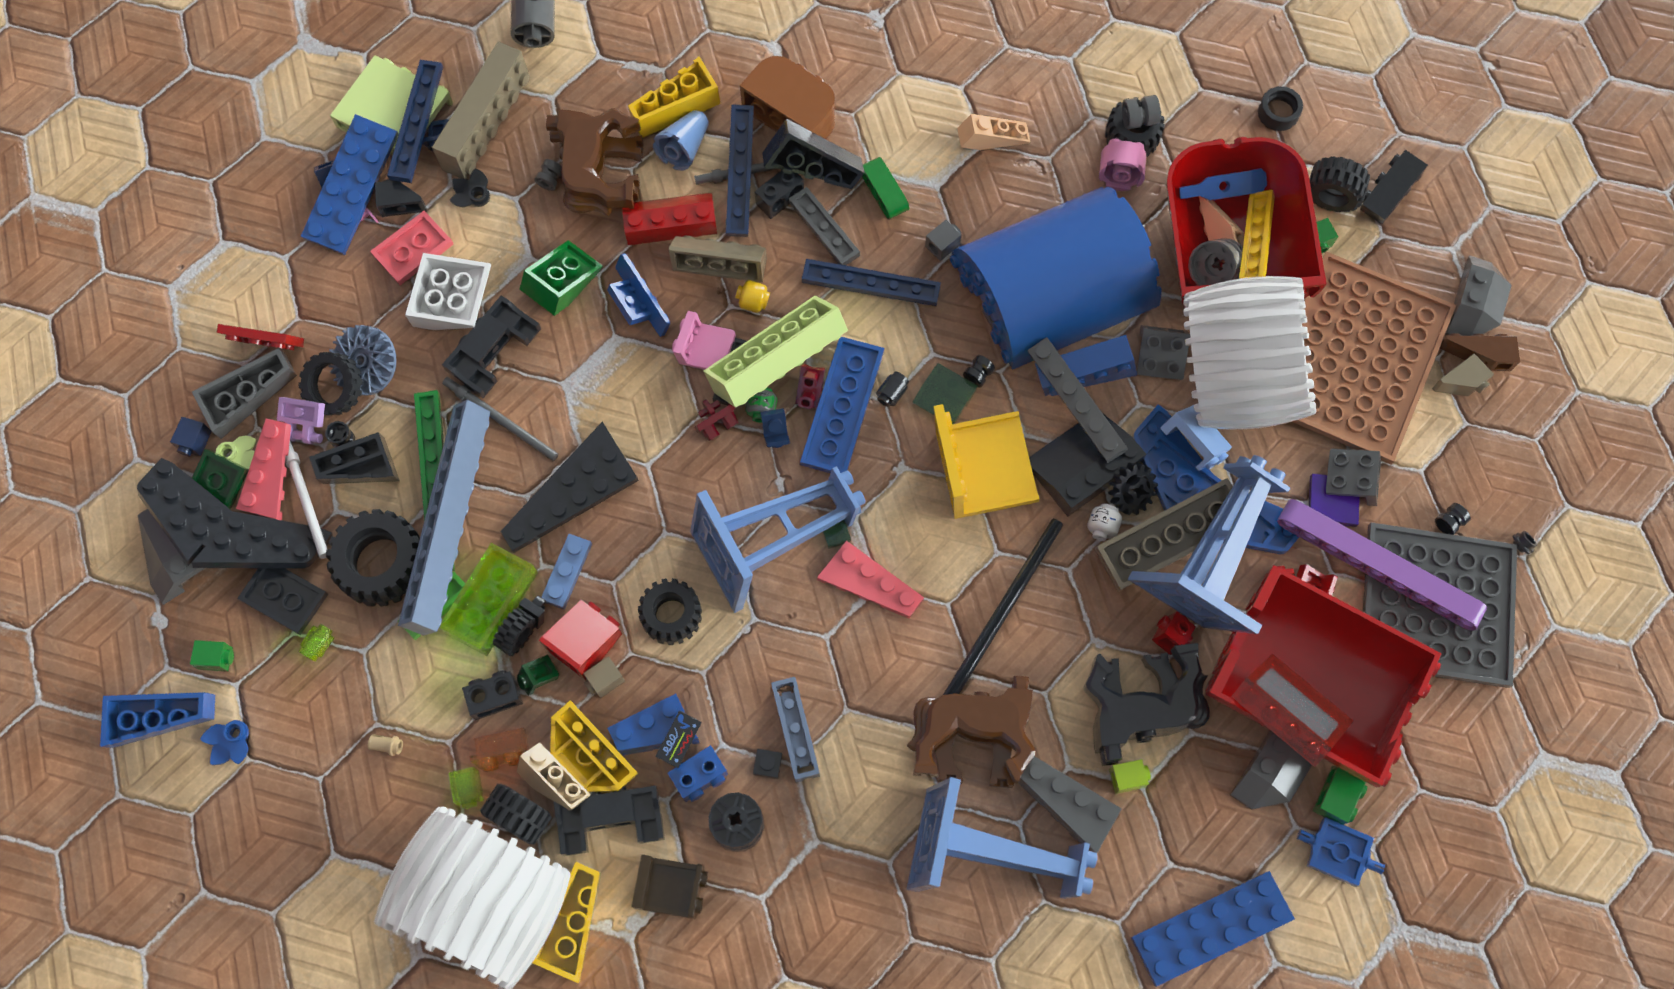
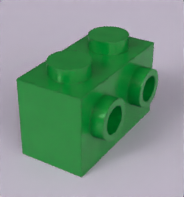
M1333 765L1312 811L1343 825L1352 822L1358 812V809L1355 808L1357 802L1364 797L1367 791L1366 782Z

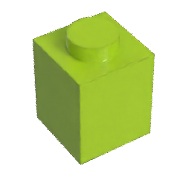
M1142 759L1113 765L1109 769L1115 794L1145 788L1149 785L1148 780H1151L1149 768L1143 764Z

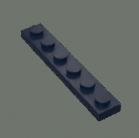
M421 59L419 61L387 176L389 180L412 183L444 68L442 62Z
M731 104L726 236L748 237L754 111V106Z
M806 259L802 275V283L936 307L941 282L811 259Z

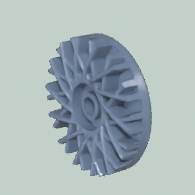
M355 325L354 328L347 327V330L342 331L344 333L343 336H336L337 341H333V344L337 345L335 349H330L329 352L344 354L349 357L348 359L354 360L356 368H359L361 371L360 379H363V385L360 388L362 390L361 395H374L382 391L393 378L396 369L395 348L390 338L378 328L365 325ZM333 364L328 365V367L333 368L330 373L335 374L337 377L333 381L338 382L337 385L343 387V376L339 368Z

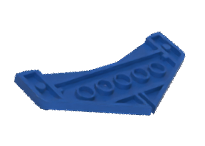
M1158 404L1136 429L1133 439L1146 453L1142 462L1143 465L1151 468V473L1156 475L1153 482L1158 483V486L1154 489L1165 511L1222 480L1207 468L1200 471L1196 469V466L1203 460L1180 430L1166 435L1160 429L1172 416ZM1267 501L1264 502L1246 548L1274 554H1284L1293 546L1299 537L1281 527L1277 522L1283 508Z

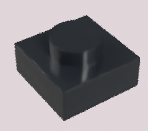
M757 749L753 775L778 779L782 753Z

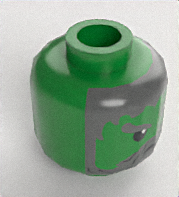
M767 387L764 391L758 392L748 399L745 412L752 417L754 422L762 423L760 412L775 410L778 398L773 393V390Z

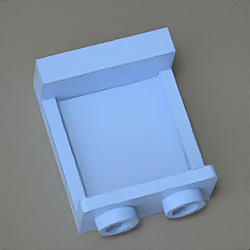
M1194 405L1176 412L1160 429L1166 435L1180 430L1204 457V460L1196 466V469L1198 471L1204 468L1210 470L1228 457L1227 452L1232 446L1217 429L1198 425L1196 415L1200 412H1195Z

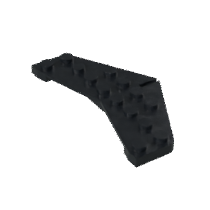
M163 458L137 484L138 496L189 566L192 563L193 568H307L319 556L309 525L234 512L175 464ZM320 528L327 546L332 532Z

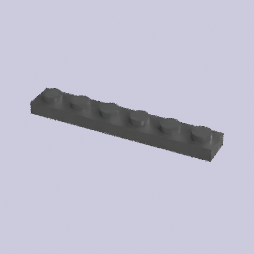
M1046 337L1027 350L1106 462L1109 463L1126 452L1128 448L1050 340Z

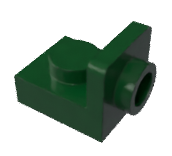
M547 654L522 665L517 674V682L519 687L525 690L529 696L534 693L536 688L557 680L559 673Z

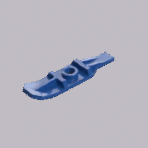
M1259 168L1210 176L1199 184L1179 187V197L1184 199L1201 196L1208 200L1262 192L1267 186L1266 172ZM1224 181L1226 183V188L1224 190H1220L1219 185L1221 182Z

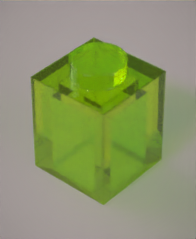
M471 767L449 772L453 803L466 809L475 807L477 802L484 800L479 770Z

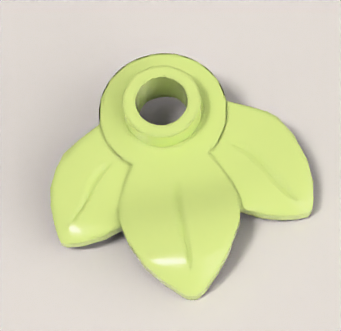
M240 436L233 442L219 444L216 448V453L249 469L255 453L252 449L256 444V439L251 436ZM232 451L231 455L226 457V454Z

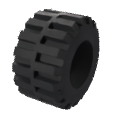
M1122 102L1116 104V107H1113L1109 115L1105 131L1106 143L1108 145L1111 139L1134 143L1140 142L1144 145L1146 157H1148L1150 152L1153 153L1159 145L1165 127L1164 116H1161L1160 124L1152 126L1142 124L1141 128L1144 132L1134 133L1127 130L1124 126Z
M1330 156V158L1325 157L1318 160L1314 164L1309 178L1313 203L1317 204L1320 208L1340 213L1357 210L1363 203L1370 182V174L1360 163L1344 157Z
M667 578L661 579V584H657V582L652 583L653 588L649 589L647 587L644 590L645 596L640 597L639 602L641 605L638 606L639 619L646 633L653 640L657 639L658 643L664 644V642H667L668 645H674V642L678 641L681 644L684 643V638L690 639L693 637L692 632H697L699 629L698 623H701L702 620L701 605L692 587L689 588L684 581L679 583L678 579L672 578L671 582H668ZM668 601L680 602L685 608L681 618L673 623H663L656 617L659 607Z
M497 784L480 809L484 817L526 843L534 845L552 818L548 811L504 784Z

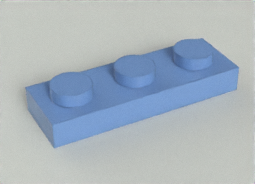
M568 534L542 594V598L546 600L545 603L565 610L592 546L591 541Z

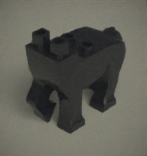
M1198 643L1176 645L1171 649L1174 659L1182 669L1179 680L1170 665L1168 653H1161V656L1152 657L1151 655L1143 656L1141 660L1145 668L1151 670L1159 682L1160 694L1142 691L1123 694L1120 683L1119 658L1111 659L1112 661L1107 662L1101 654L1096 655L1090 674L1084 684V691L1099 708L1093 725V741L1095 754L1100 753L1102 766L1118 764V761L1122 760L1121 748L1128 740L1136 739L1137 743H1146L1152 741L1153 737L1169 736L1179 733L1186 728L1197 729L1207 723L1210 708L1203 695V685L1208 675L1202 673Z

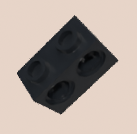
M781 170L755 191L756 205L772 219L789 205L790 197L804 189V179L797 173L792 172V174H788Z
M498 671L492 674V677L489 679H475L470 681L468 686L462 687L469 714L474 720L523 704L516 678L511 671ZM504 684H509V691L506 694L500 695L499 688ZM484 692L485 699L480 703H475L476 695Z

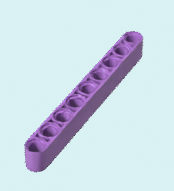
M1288 500L1277 520L1278 524L1289 532L1467 630H1476L1487 610V606L1478 599L1297 500Z

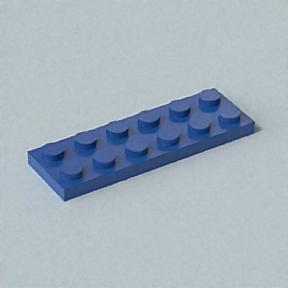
M357 114L354 115L301 234L303 239L346 255L375 189V182H378L399 135L398 131Z
M845 337L839 338L800 465L831 473L832 468L836 466L840 473L849 469L885 348Z
M1268 871L1131 937L1154 986L1157 987L1295 920L1271 872Z

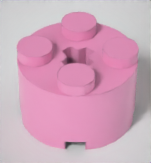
M1111 139L1101 152L1100 181L1103 180L1106 182V187H1111L1118 191L1130 190L1131 186L1136 184L1137 187L1140 186L1145 179L1146 152L1144 145L1140 142L1134 143Z

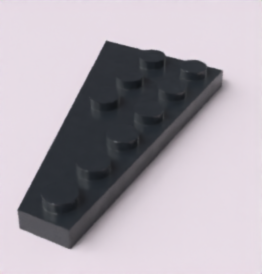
M603 422L597 426L501 530L513 553L639 481Z

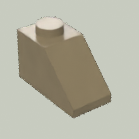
M1473 354L1441 378L1432 389L1440 393L1469 396L1475 391L1481 393L1490 385L1488 380L1494 374Z

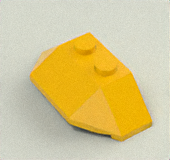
M571 700L551 717L550 753L588 792L619 791L638 774Z

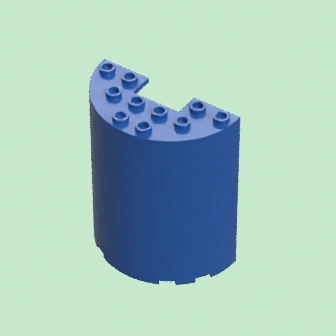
M1100 187L954 249L950 256L953 268H957L961 274L960 280L965 288L968 287L971 294L974 293L976 296H980L985 314L991 316L993 320L992 332H990L991 338L995 345L998 344L1000 346L1002 359L1006 364L1009 363L1012 370L1034 361L1027 350L1046 337L1056 350H1060L1154 309L1161 302L1162 290L1160 286H1157L1156 277L1160 276L1157 260L1155 258L1151 259L1149 246H1151L1148 235L1130 204L1124 197L1118 198L1116 190L1111 187Z

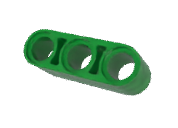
M877 157L863 164L864 174L862 178L886 218L889 220L908 211V201L883 159Z

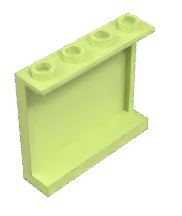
M374 55L331 113L330 117L335 126L347 132L354 115L357 114L394 129L399 133L415 75L405 67L400 68L394 65L387 58L382 59ZM441 85L437 89L427 128L445 103L450 106L453 105L450 92ZM395 142V144H394V146H393V149H392V151H391V153H390V155H392V156H393V153H394V149H395V146H396V142Z

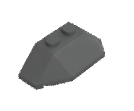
M1470 255L1467 257L1454 302L1456 308L1445 335L1454 333L1461 334V336L1485 334L1501 325L1512 285L1491 262Z
M1270 730L1230 796L1251 810L1290 802L1315 762V756L1308 750Z

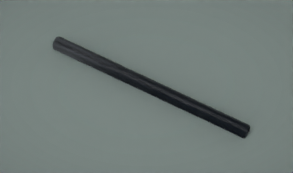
M1055 518L1050 521L943 695L960 694L1062 529L1063 523Z

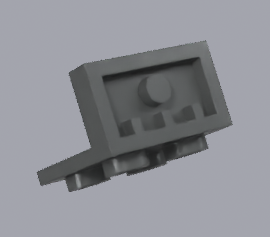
M1141 325L1139 334L1142 340L1137 374L1183 380L1189 346L1185 345V339L1190 338V333L1187 330Z
M1331 449L1326 494L1366 497L1367 506H1377L1381 469L1380 451Z

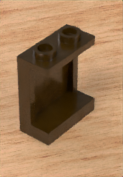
M641 854L631 907L637 910L695 919L696 913L701 914L703 898L699 896L701 887H706L708 872L704 871L705 867L702 864L682 863Z

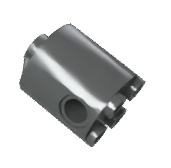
M511 0L510 34L512 39L516 43L530 48H540L552 43L555 37V0Z

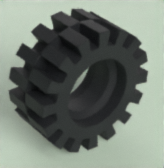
M519 608L514 609L512 613L507 615V619L502 621L503 624L498 627L497 630L499 631L495 633V638L493 639V645L509 656H514L515 653L519 652L520 648L524 647V643L528 642L529 636L532 635L534 632L532 630L536 626V619Z

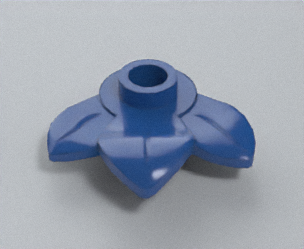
M233 720L226 725L215 724L206 730L200 740L213 745L210 764L221 765L230 759L234 763L240 764L248 753L246 739L249 735V729L244 722ZM239 729L240 734L237 737H234V731Z

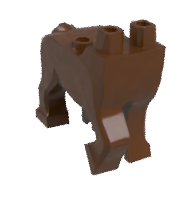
M611 108L598 116L559 109L558 115H547L546 129L550 131V141L552 143H562L559 154L560 160H562L561 171L565 188L563 195L564 206L575 213L595 211L607 217L612 213V208L634 209L633 201H639L640 180L638 174L629 176L624 181L618 183H605L601 178L604 173L605 158H630L642 162L644 147L642 135L625 138L641 130L639 119L627 116L616 108ZM612 130H617L621 133L623 138L610 137L607 135Z
M1014 676L1011 688H1008L1004 694L997 697L990 696L988 692L979 691L975 692L974 695L948 694L938 698L925 697L920 699L913 711L915 733L912 740L907 744V747L915 752L913 775L930 774L931 777H938L937 765L932 758V752L935 750V757L939 766V782L952 777L960 779V784H962V773L954 763L952 756V746L958 735L971 742L993 744V766L989 786L1013 788L1014 783L1018 784L1023 772L1033 760L1036 752L1024 731L1029 720L1033 690L1029 689V677ZM1012 748H1013V749L1015 750L1016 754L1011 758V753H1012Z

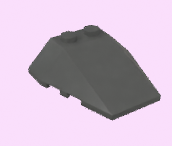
M146 509L138 514L149 581L160 602L164 605L185 592L181 584L205 568H193L192 563L188 566L150 511Z

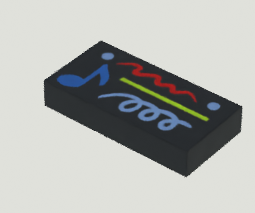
M679 710L655 757L678 768L702 722Z

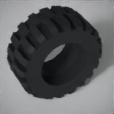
M373 509L372 514H369L366 510L359 512V517L354 518L351 516L346 519L348 523L345 526H338L335 530L338 533L336 537L331 536L329 544L332 547L326 550V558L330 561L326 564L327 570L332 574L331 579L347 596L358 603L363 602L366 606L372 607L376 603L381 607L388 606L391 600L397 603L402 600L400 596L407 592L420 536L402 516H397L394 512L387 510L384 514L381 509ZM378 540L394 541L397 545V556L393 565L386 572L374 577H364L358 573V558L365 547Z

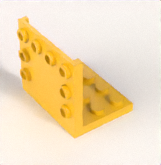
M943 404L934 406L935 433L954 519L1039 502V495L1035 485L1019 411L952 424L950 412H945Z

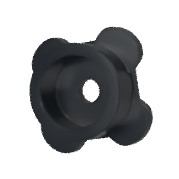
M1518 532L1512 536L1515 540L1513 544H1517V549L1521 553L1525 552L1529 555L1534 552L1533 548L1537 546V543L1528 532Z

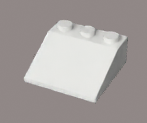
M423 253L405 314L412 327L430 330L474 328L491 264Z

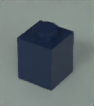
M181 417L170 443L177 448L178 453L184 456L191 457V454L201 457L212 431L202 422Z

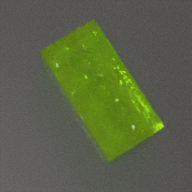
M490 543L439 628L446 635L488 656L494 646L493 639L495 638V633L499 631L497 630L498 627L503 624L502 621L504 619H507V615L518 607L538 574L533 564Z

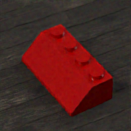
M712 192L634 202V209L623 208L624 231L628 246L674 240L676 236L699 237L718 234Z

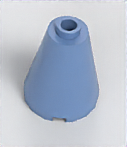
M693 110L658 133L654 138L653 149L660 160L665 164L668 162L673 164V169L683 171L688 169L693 163L708 128L709 121L707 116L701 111Z

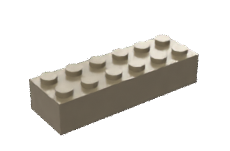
M497 42L432 147L442 171L461 179H467L469 174L476 168V163L480 156L485 154L491 138L493 139L496 136L499 125L507 118L511 105L516 103L519 92L529 81V73L520 50L501 42Z
M1228 478L1113 537L1094 549L1117 592L1134 584L1128 580L1132 571L1156 572L1194 552L1233 487Z

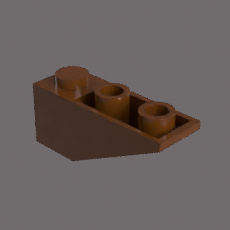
M1458 333L1449 334L1442 340L1439 348L1463 360L1475 354L1490 371H1512L1520 363L1517 336H1508L1507 334H1497L1495 336H1484V334H1473L1471 336H1461Z

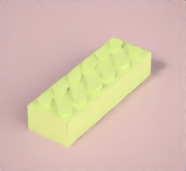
M813 296L703 372L714 393L736 408L745 404L756 393L764 391L775 380L783 378L788 371L800 366L813 354L822 351L823 347L832 341L838 340L842 334L848 331V328L838 307L817 296Z

